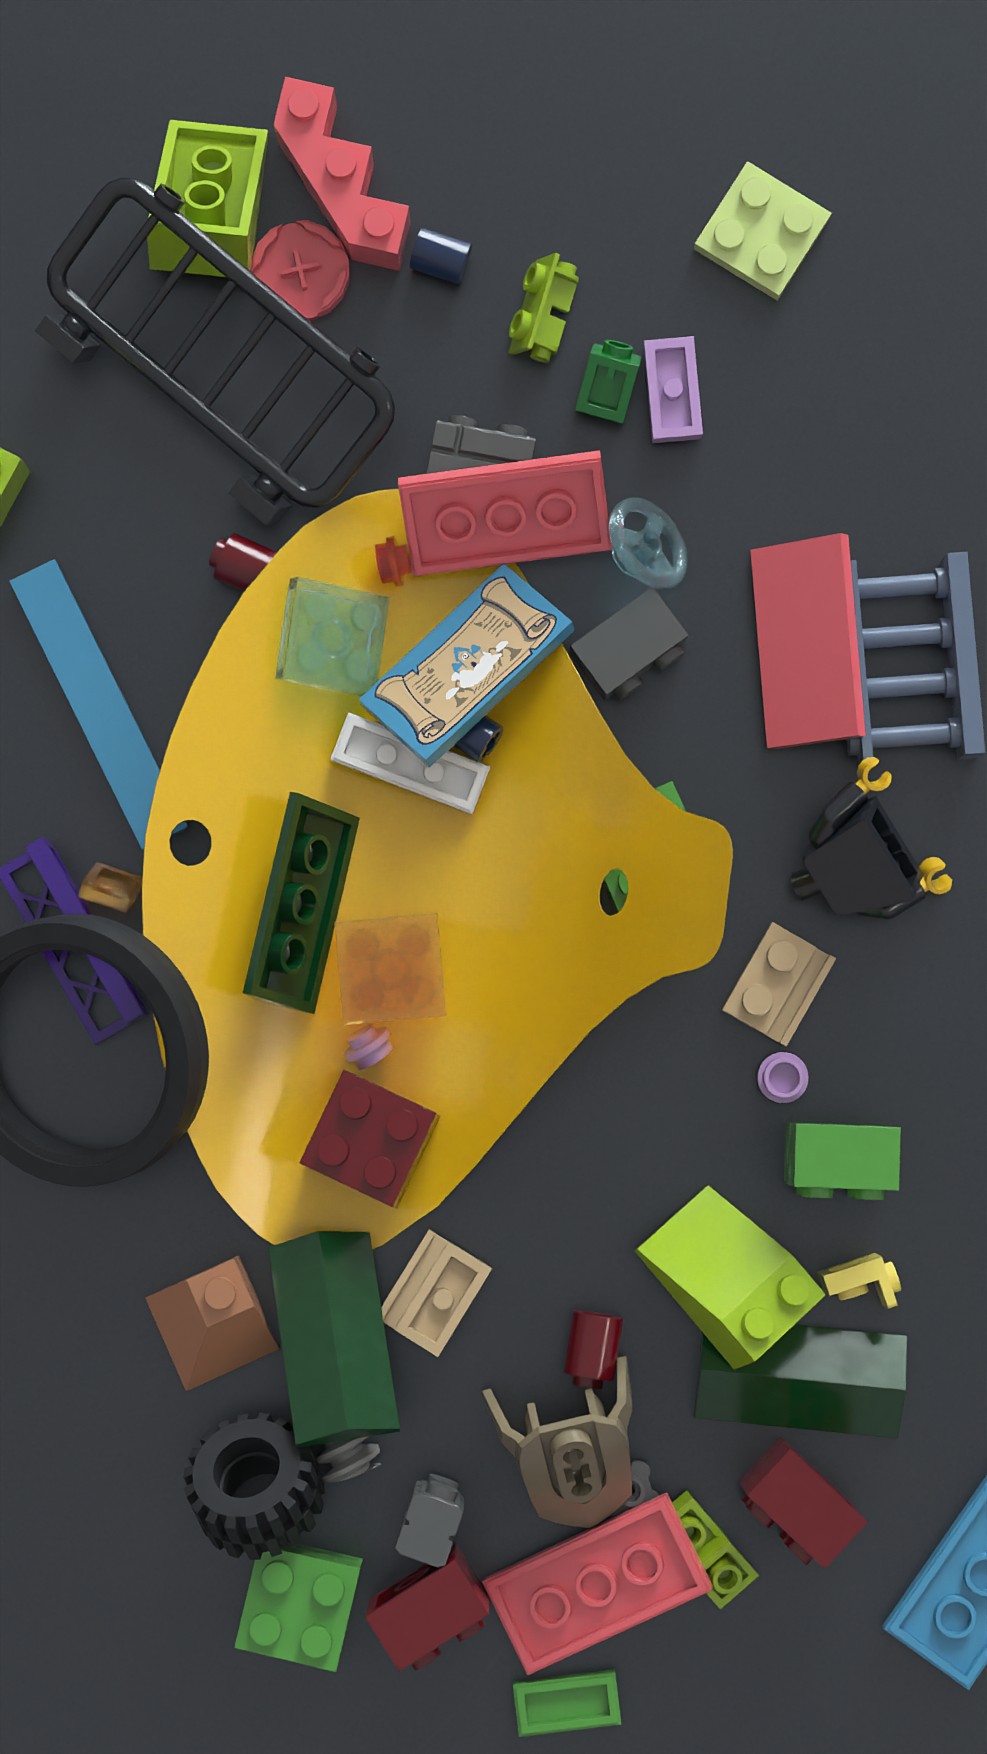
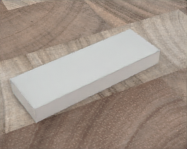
M349 712L330 759L338 764L471 815L490 769L489 766L447 751L429 768L383 725Z

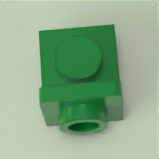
M605 340L603 345L593 344L577 400L576 411L619 423L624 422L642 358L639 355L632 354V346L614 340Z

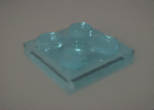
M301 577L291 578L289 581L275 679L363 696L378 682L390 597Z

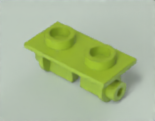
M553 253L537 259L528 268L523 281V290L527 291L522 308L514 315L509 328V337L512 338L508 354L515 355L532 350L530 358L542 363H549L550 357L557 354L566 321L550 315L552 308L563 313L569 312L579 278L575 275L577 267L567 262H558L560 254Z

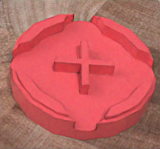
M308 220L295 221V223H288L284 226L281 224L270 229L257 243L252 257L251 272L309 321L330 313L344 298L350 282L349 259L341 240L327 227Z

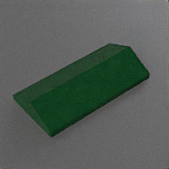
M290 792L243 994L255 1000L315 1014L358 829L359 817L300 793Z
M316 1231L268 1247L296 1448L400 1432L370 1232Z
M795 1324L755 1362L734 1370L702 1332L694 1418L898 1439L906 1394L907 1336Z

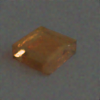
M98 862L82 881L78 897L127 913L140 894L142 878Z

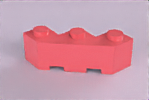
M285 77L274 121L278 145L301 177L304 186L319 210L341 240L350 259L400 271L411 226L409 206L367 196L374 168L372 147L330 137L337 112L334 87Z

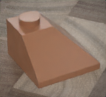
M239 1255L145 1297L186 1391L280 1349Z

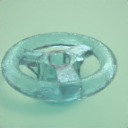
M632 497L620 501L612 510L609 519L612 556L616 565L622 572L633 576L648 587L660 590L675 587L684 578L688 565L686 546L677 526L660 507L648 500ZM630 513H639L648 517L645 528L639 532L624 528L626 516ZM661 531L668 540L672 551V567L662 552V543L659 538Z

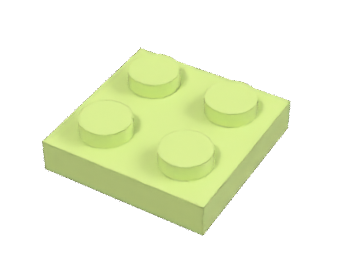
M747 161L695 242L694 250L778 301L829 221L832 213Z

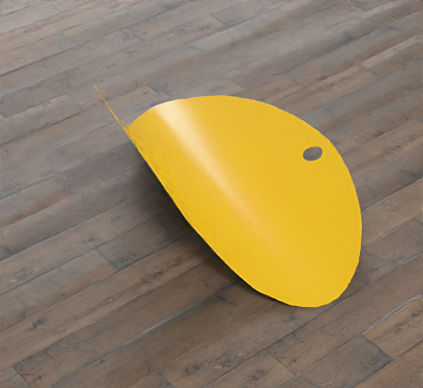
M399 489L379 490L355 496L304 525L277 552L242 594L219 630L189 690L177 719L156 782L145 834L142 877L143 936L158 946L184 976L198 1002L208 1038L209 1072L206 1090L198 1113L187 1132L215 1189L257 1235L273 1245L316 1231L370 1232L372 1249L390 1241L443 1202L480 1162L553 1073L599 1023L628 998L661 978L695 970L708 964L717 953L724 934L733 860L732 841L728 831L717 821L683 811L653 788L625 755L600 714L562 643L486 714V716L503 726L504 730L492 752L486 755L482 762H479L489 766L490 769L472 815L330 760L348 712L382 725L362 707L359 698L501 566L496 565L413 577ZM516 563L505 564L528 583ZM454 745L448 750L476 761ZM290 792L300 793L360 818L315 1014L255 1000L243 994ZM186 820H195L202 823L208 829L211 836L209 855L203 862L194 866L181 864L174 858L170 849L172 831L178 824ZM619 869L626 875L628 894L623 908L617 914L610 916L601 907L600 889L606 875L612 870ZM154 1016L161 1058L166 1071L163 1039ZM370 1024L375 1029L387 1027L391 1033L388 1040L393 1046L392 1051L374 1065L359 1070L355 1062L347 1061L344 1053L350 1047L347 1039L352 1034ZM343 1069L430 1109L440 1116L397 1209L299 1163Z

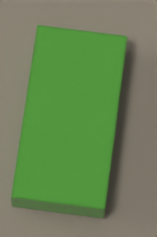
M615 1669L513 1681L519 1737L622 1725Z

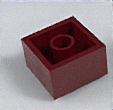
M343 1069L299 1163L397 1209L440 1116L430 1109Z
M781 1437L773 1443L739 1480L746 1493L741 1499L747 1505L746 1508L768 1529L776 1522L783 1529L779 1536L784 1540V1544L806 1565L815 1559L825 1569L868 1523L842 1494Z
M456 1543L451 1547L445 1566H439L438 1568L425 1563L371 1597L365 1617L398 1671L400 1672L409 1665H412L414 1670H418L441 1654L438 1647L456 1636L458 1641L462 1642L476 1634L486 1625L483 1618L489 1615V1595Z

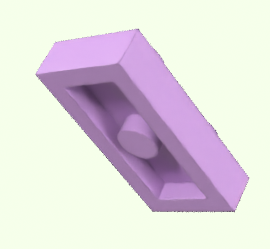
M694 336L644 340L643 352L652 443L702 439L703 427Z

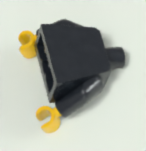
M868 757L862 760L857 769L859 780L856 783L848 782L824 806L808 834L809 844L803 855V862L806 867L792 873L791 883L796 895L801 900H807L823 894L834 913L841 916L856 913L859 916L888 920L895 918L924 900L925 892L929 890L935 894L948 892L952 886V879L947 874H944L931 881L932 876L937 871L943 870L946 864L940 858L930 857L918 866L877 797L874 796L868 799L866 794L870 790L882 791L890 785L892 778L891 773L886 771L878 780L869 782L868 773L879 762V759L875 757Z

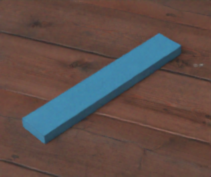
M53 559L9 582L142 850H144L145 834L160 769L57 561ZM186 821L176 826L172 831L171 837L189 829Z

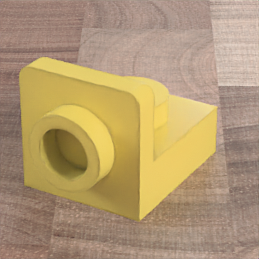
M876 1253L817 1272L823 1291L829 1296L838 1294L839 1300L854 1298L869 1291L867 1283L874 1282L881 1304L887 1309L898 1306L894 1293L901 1291V1284L892 1262L884 1263L883 1258Z

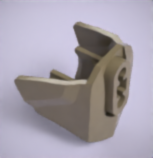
M627 1356L617 1358V1403L608 1417L605 1416L603 1404L597 1395L593 1393L592 1388L585 1390L590 1414L543 1426L539 1425L535 1403L533 1402L527 1404L528 1410L524 1420L527 1432L526 1437L510 1428L491 1389L483 1390L482 1395L495 1431L502 1445L515 1458L539 1518L569 1526L592 1528L610 1516L632 1496V1473L627 1430L632 1414V1390Z

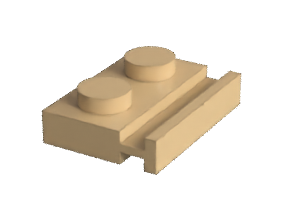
M772 922L721 1011L773 1039L780 1045L787 1047L836 958L816 948V946Z
M429 1229L381 1307L383 1322L439 1357L492 1268Z

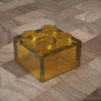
M437 913L334 922L343 1025L447 1016Z

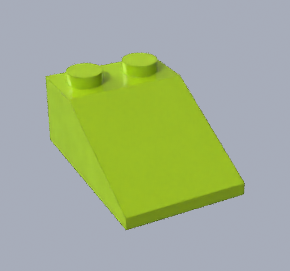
M170 120L154 191L162 183L177 192L186 202L179 212L248 270H251L257 236L268 130ZM160 221L147 237L149 269L173 271L190 248ZM199 254L184 272L225 277Z
M709 1185L702 1189L635 1250V1253L734 1370L753 1363L760 1358L826 1295L791 1253Z

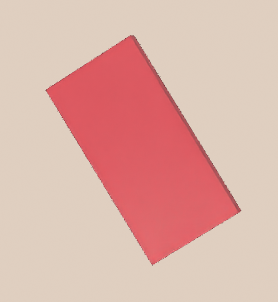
M600 450L398 478L413 577L612 550Z
M837 533L750 550L767 748L781 749L866 736L848 535Z
M667 1492L486 1576L482 1581L527 1675L708 1593L713 1588V1584Z

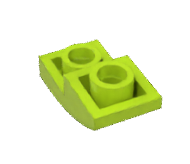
M686 1490L672 1503L713 1584L712 1591L706 1594L721 1610L753 1582L759 1574Z

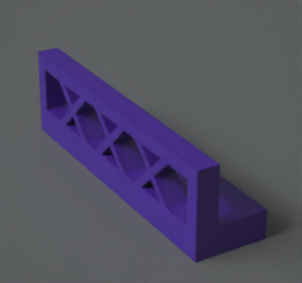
M41 837L25 846L26 853L0 867V879L25 923L43 918L46 905L59 908L63 914L92 915L51 841ZM34 862L45 881L41 897L22 893L12 874ZM50 892L55 901L48 900ZM26 900L39 903L35 915ZM55 950L42 951L94 1045L102 1043L149 1015L132 983L106 962L86 954L94 968L91 983L88 985L71 980L65 970L70 954L69 950H62L60 959ZM99 979L103 983L105 989L97 987ZM76 987L88 990L85 1003ZM96 992L110 996L122 1017L101 1030L90 1014Z

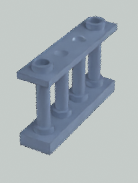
M968 552L947 553L940 561V568H934L932 574L858 579L857 561L851 560L866 736L846 739L848 755H856L858 768L862 760L873 757V749L948 743L949 748H956L957 760L977 759L986 752ZM935 594L936 598H943L944 618H938V623L862 629L860 599ZM939 643L940 648H947L949 667L943 668L942 673L869 679L866 677L864 649ZM943 693L945 698H952L953 717L947 718L946 723L871 729L868 699Z

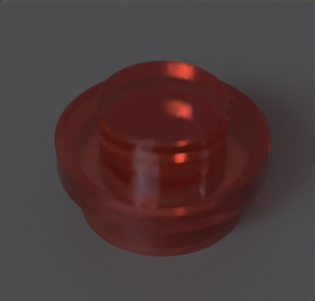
M395 536L386 537L385 543L375 544L380 578L383 584L394 582L396 587L403 586L404 575L412 574L407 544L398 545Z

